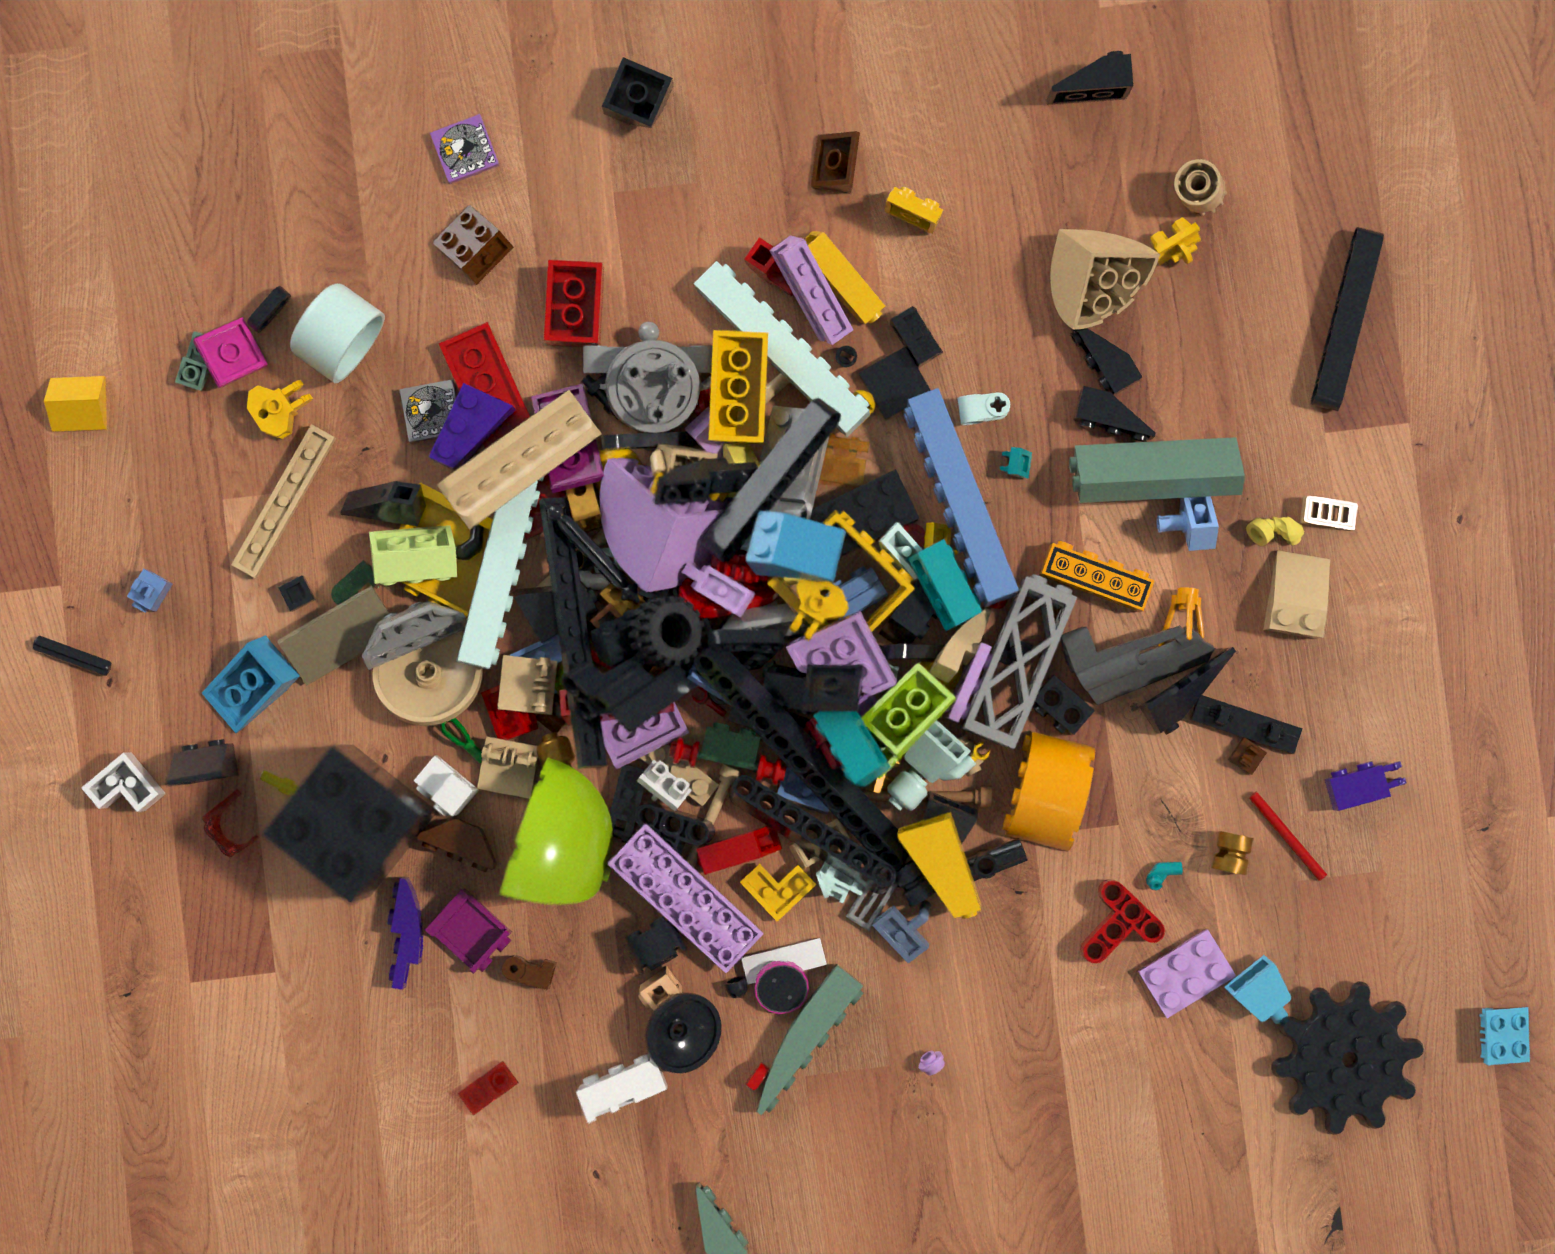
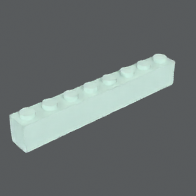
M716 261L694 283L695 289L737 331L767 332V360L810 402L815 398H821L840 412L841 420L836 428L848 437L870 416L869 409L867 408L869 403L860 394L854 396L848 390L850 387L848 382L840 375L835 377L829 371L831 366L821 356L816 359L810 353L812 350L811 346L802 338L797 340L791 334L793 329L783 319L779 322L773 317V309L765 301L759 303L753 297L755 292L745 282L741 285L734 278L736 273L727 264L721 266Z
M538 481L494 512L456 662L484 669H490L491 664L496 665L500 649L495 648L497 639L504 636L506 623L502 622L504 611L509 612L512 605L513 596H509L511 585L516 586L520 570L515 568L517 560H523L527 544L522 543L524 533H530L533 518L529 517L531 506L536 507L540 492L535 491Z

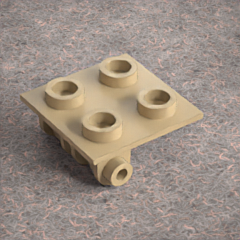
M503 655L498 709L552 715L557 661L545 657L535 659Z
M486 736L485 746L481 755L482 763L477 789L530 799L538 759L537 746Z

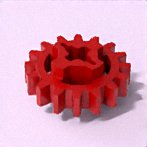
M739 549L734 557L725 563L712 555L711 568L723 573L733 581L752 583L753 581L758 582V580L765 581V578H768L765 575H756L746 562L748 551Z

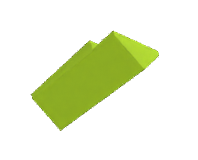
M917 663L861 719L892 767L956 700V697ZM889 770L880 775L878 779H881Z

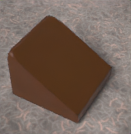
M557 693L554 694L552 715L537 714L536 716L537 721L552 733H558L566 723L561 717L560 696Z

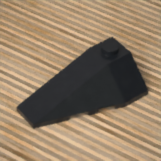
M1234 647L1227 648L1139 706L1156 733L1164 731L1167 735L1180 727L1177 722L1186 716L1235 654L1236 650Z

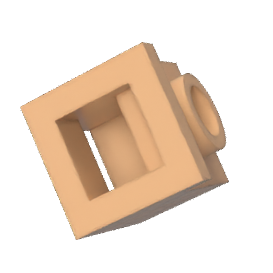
M664 966L660 972L640 985L639 998L646 1008L651 1007L655 1011L666 999L682 993V985L669 968ZM661 985L664 989L656 991L655 988Z

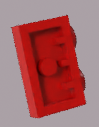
M500 685L481 692L497 738L510 740L538 729L535 713L498 709Z

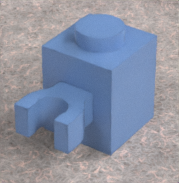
M143 569L139 577L132 584V589L127 597L134 601L132 606L145 613L148 609L157 612L173 584L154 572Z

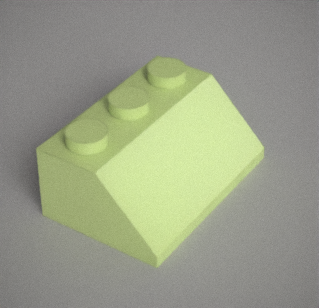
M450 525L369 532L375 584L393 585L396 582L402 581L419 583L425 579L444 581L451 577H457L456 547Z

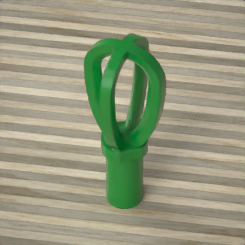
M456 718L449 721L453 722L461 731L466 740L465 743L458 740L445 728L447 722L440 724L441 732L449 740L463 747L479 764L482 763V751L470 739L468 732Z

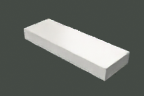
M820 938L741 957L747 984L755 983L760 970L773 961H790L801 967L803 971L827 965Z

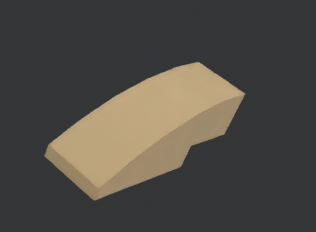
M985 609L972 617L952 636L935 659L929 672L931 675L948 683L958 672L961 663L967 665L976 655L992 612L991 610Z

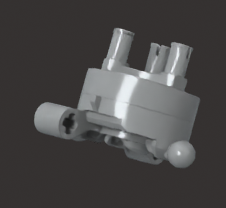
M649 321L644 322L639 327L638 334L642 342L634 343L628 347L583 346V373H607L606 383L600 384V389H606L607 400L614 415L632 429L643 431V433H657L677 427L691 415L697 404L700 389H703L698 373H712L713 346L677 347L671 343L657 340L660 333L659 328L655 323ZM649 448V449H644V450H646V451H653V450H655V449H657V448Z

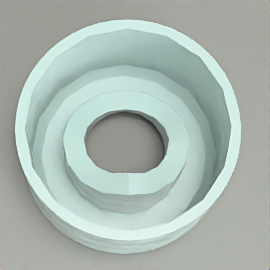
M333 284L324 289L314 299L300 318L291 337V351L333 383H339L357 367L369 351L381 331L385 314L345 285Z

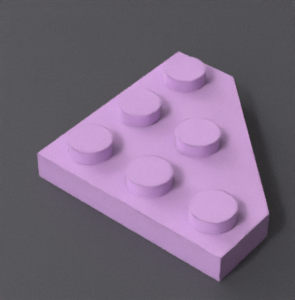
M860 610L818 629L810 641L804 639L805 636H802L786 645L798 671L806 673L807 664L862 665L861 692L869 695H874L897 683Z

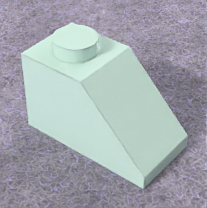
M895 522L879 541L880 550L884 549L894 559L891 564L896 569L904 568L913 577V580H916L918 577L908 558L922 551V549L898 522Z

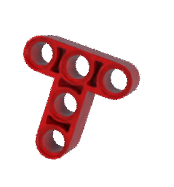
M1111 879L1105 880L1099 885L1098 895L1112 911L1082 942L1080 951L1083 958L1091 963H1101L1132 930L1147 942L1156 943L1162 940L1165 935L1163 923L1118 881ZM1109 885H1116L1118 888L1117 897L1111 900L1107 899L1105 896L1106 888ZM1133 903L1137 906L1138 913L1134 918H1127L1125 908ZM1153 922L1157 925V933L1153 937H1147L1144 931L1145 927ZM1115 923L1119 926V933L1116 937L1109 938L1106 934V928L1108 925ZM1098 943L1101 948L1100 954L1097 957H1089L1087 953L1089 945Z

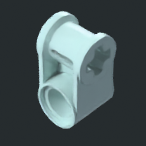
M1003 393L973 394L957 398L961 425H973L985 421L1000 420L1007 416L1010 409V400ZM995 400H999L1001 405H1005L1002 407L1001 412H996V408H991Z

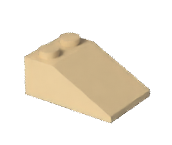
M1276 551L1263 630L1313 639L1323 638L1328 610L1330 559Z

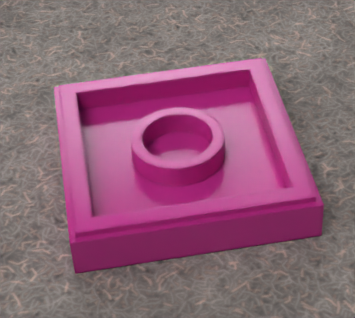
M243 317L193 340L218 388L259 371L268 365Z

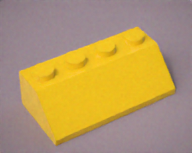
M713 330L709 441L764 445L768 353L767 332Z

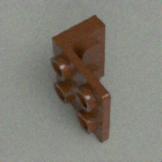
M471 205L433 242L476 285L514 248L500 230Z

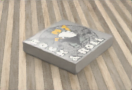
M446 380L399 389L409 442L413 443L438 438L457 398L454 381Z

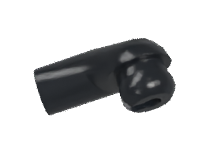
M475 525L470 529L469 540L456 546V558L458 560H470L480 553L483 544L484 527Z

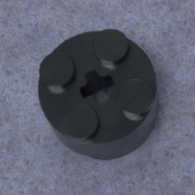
M664 917L650 923L651 929L642 933L638 930L625 938L628 943L624 947L639 975L645 974L643 968L648 967L652 971L678 956L676 952L678 949L681 948L683 952L687 950L677 928L669 920L666 921Z

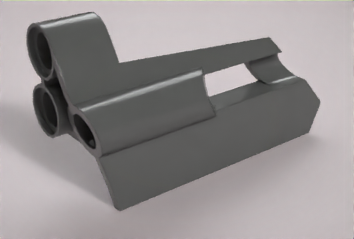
M1082 626L1064 633L1060 638L1064 649V658L1071 673H1076L1082 686L1088 691L1097 705L1208 662L1215 649L1213 645L1204 641L1201 635L1194 629H1192V639L1187 640L1186 626H1177L1096 652L1087 627ZM1173 638L1175 639L1173 642L1139 655V652Z

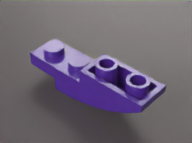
M401 877L399 882L394 884L392 898H396L395 908L389 911L387 923L391 925L390 932L401 934L400 938H396L393 953L397 954L396 965L392 964L389 972V981H393L392 988L400 990L407 986L410 963L420 964L423 954L424 931L422 914L415 889L409 877Z

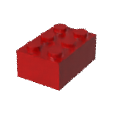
M548 260L544 342L546 345L569 347L600 346L604 266L602 262Z

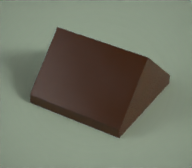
M852 131L818 135L811 188L852 193L860 132Z

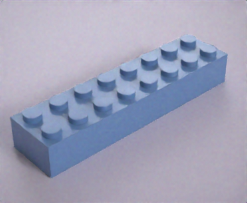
M939 388L908 399L907 408L904 409L905 421L909 429L914 428L915 438L913 440L919 454L924 453V469L928 478L933 477L936 483L934 484L935 488H933L938 503L943 502L945 506L943 516L948 528L953 527L955 531L953 542L957 551L964 554V570L967 577H973L976 584L974 585L975 588H973L974 594L978 597L980 603L983 602L985 608L1015 597L1019 591Z

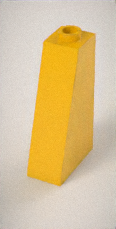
M812 231L804 240L834 295L860 323L866 324L869 322L871 324L882 315L881 310L885 307L884 303L824 232Z
M951 812L900 827L897 834L899 840L953 917L967 919L977 915V911L981 910V901Z

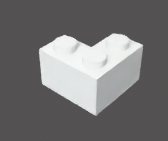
M132 752L122 753L82 787L83 791L99 809L108 808L124 795L137 812L146 811L166 794Z
M434 756L414 780L418 784L416 789L428 799L432 796L431 799L436 802L433 807L444 816L459 815L479 791L477 787L439 756Z

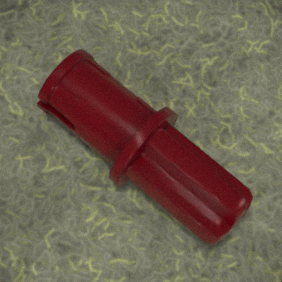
M815 717L806 723V726L817 742V749H821L832 769L841 767L843 765L842 762L833 756L830 751V742L819 733L816 727L818 722Z

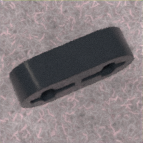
M282 286L276 287L251 314L247 324L257 333L264 330L288 303L291 294Z

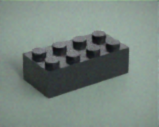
M896 469L813 508L810 517L811 521L822 523L835 509L840 514L845 511L855 521L852 526L859 533L862 530L867 532L874 541L882 538L895 522H898L904 528L919 519ZM837 523L832 526L842 529ZM845 533L839 558L862 548L847 533Z

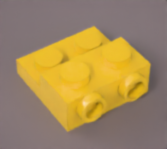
M894 187L887 198L884 212L933 234L943 213V209L939 208L940 204L929 198L922 200L915 196L916 193L906 187H901L900 189Z

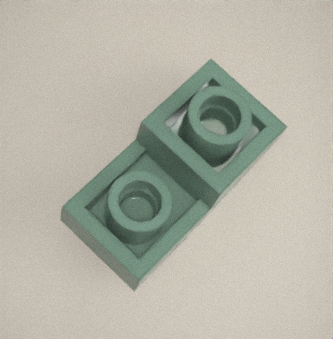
M193 331L186 357L182 358L175 382L202 391L210 372L193 342L195 338L204 334Z

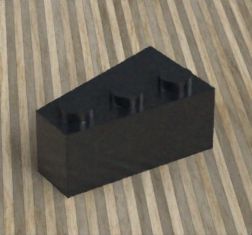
M919 579L913 585L915 589L900 603L878 633L894 645L912 644L916 637L921 640L930 629V626L927 625L929 619L933 617L936 620L938 617Z

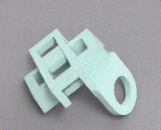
M852 860L855 867H861L862 862L860 860ZM824 862L821 870L816 872L824 898H828L830 895L838 899L840 903H843L849 890L858 895L863 893L862 889L864 886Z

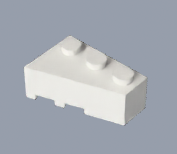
M649 1054L635 1058L633 1060L635 1064L624 1068L623 1064L608 1069L609 1074L599 1077L598 1074H594L582 1079L584 1084L579 1086L576 1093L588 1123L595 1121L597 1116L607 1112L613 1113L620 1110V1107L633 1102H639L667 1090L668 1085L663 1072L649 1057Z

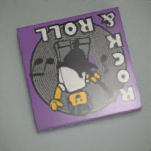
M480 114L430 133L449 184L500 166Z

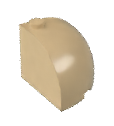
M1059 229L1051 262L1050 282L1053 301L1061 319L1072 329H1084L1103 323V319L1113 313L1119 314L1135 300L1132 297L1142 284L1147 285L1156 268L1160 254L1140 242L1111 233L1093 230Z

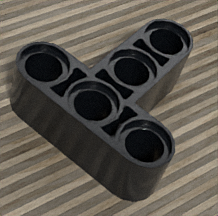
M658 803L641 805L635 812V820L640 827L646 823L664 841L670 844L679 855L682 854L685 842L701 845L710 842L715 836V827L709 820L679 810L674 811L670 807ZM648 808L653 810L655 814V819L652 823L648 822L645 818V812ZM672 817H676L680 821L678 831L673 830L670 826ZM698 825L703 826L706 833L703 839L698 838L695 834V829Z

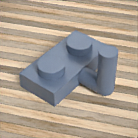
M922 901L918 915L910 921L894 905L873 920L872 926L907 963H910L929 948V942L917 929L928 921L931 904L928 901Z

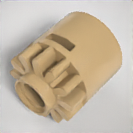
M1202 159L1189 161L1176 174L1174 182L1175 191L1184 206L1191 213L1197 212L1204 216L1205 212L1215 213V208L1218 205L1222 206L1224 204L1222 200L1227 195L1225 181L1217 167L1211 162ZM1205 186L1204 189L1198 191V189H1199L1200 187Z

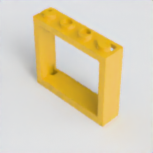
M835 509L821 524L833 526L837 523L901 585L866 620L872 632L915 589L911 583L913 577L904 568L896 569L891 564L894 559L884 549L879 552L872 545L875 541L867 532L862 530L859 533L852 526L855 521L845 511L840 514ZM769 576L767 584L799 613L801 602L798 593L782 577ZM807 615L804 617L810 625L813 624L814 619ZM825 620L824 624H820L818 629L829 625V623Z

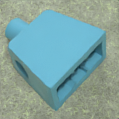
M1265 955L1224 986L1234 998L1261 1022L1271 1018L1275 1024H1280L1283 1018L1288 1017V1013L1283 1006L1290 1002L1291 995L1277 966Z

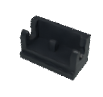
M914 306L890 320V325L903 346H906L918 368L943 353Z

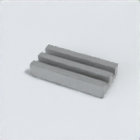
M876 874V878L881 883H887L885 876ZM893 883L885 893L867 923L863 919L879 894L873 892L860 915L856 917L854 914L869 891L865 887L862 889V895L857 897L846 917L869 931L873 920L879 916L897 887L896 884Z

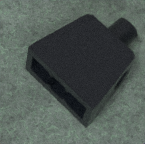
M930 791L923 820L951 812L962 844L977 822L978 810Z

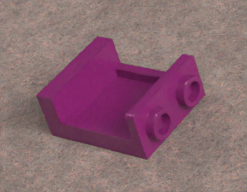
M465 888L460 890L425 929L432 937L435 936L464 962L473 974L478 969L483 972L492 963L493 960L490 956L496 949L501 952L511 942L508 936L512 933L503 922Z

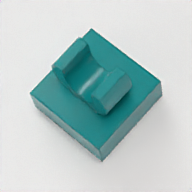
M1011 447V452H1002L1001 456L1010 459L1009 465L1006 467L1000 466V470L1017 478L1029 479L1032 452L1017 447Z

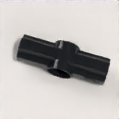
M1019 838L991 849L979 850L975 855L966 858L974 881L982 878H991L997 872L1028 861ZM987 858L992 860L993 865L989 869H981L978 866L979 861Z

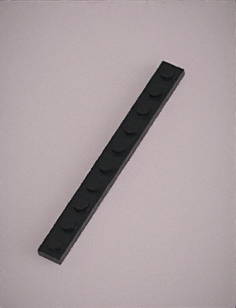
M543 498L539 501L563 669L564 674H566L584 661L592 665L593 663L576 548L559 529L557 521L551 520L549 522L546 519L548 515L545 503L547 501L557 505L562 503L564 505L563 514L571 517L568 498ZM567 692L578 769L606 766L607 758L600 715L593 717L591 720L582 718L575 707L576 697Z

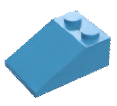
M759 511L746 562L756 575L833 582L846 532L843 529L786 513Z
M265 635L248 642L205 688L202 694L232 730L238 733L285 693L300 675Z

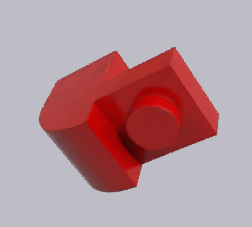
M759 237L744 258L747 266L770 285L773 284L792 296L793 292L769 251L774 246Z

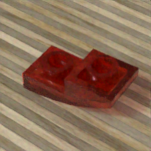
M502 1061L458 1092L457 1095L472 1116H474L519 1082L505 1062Z

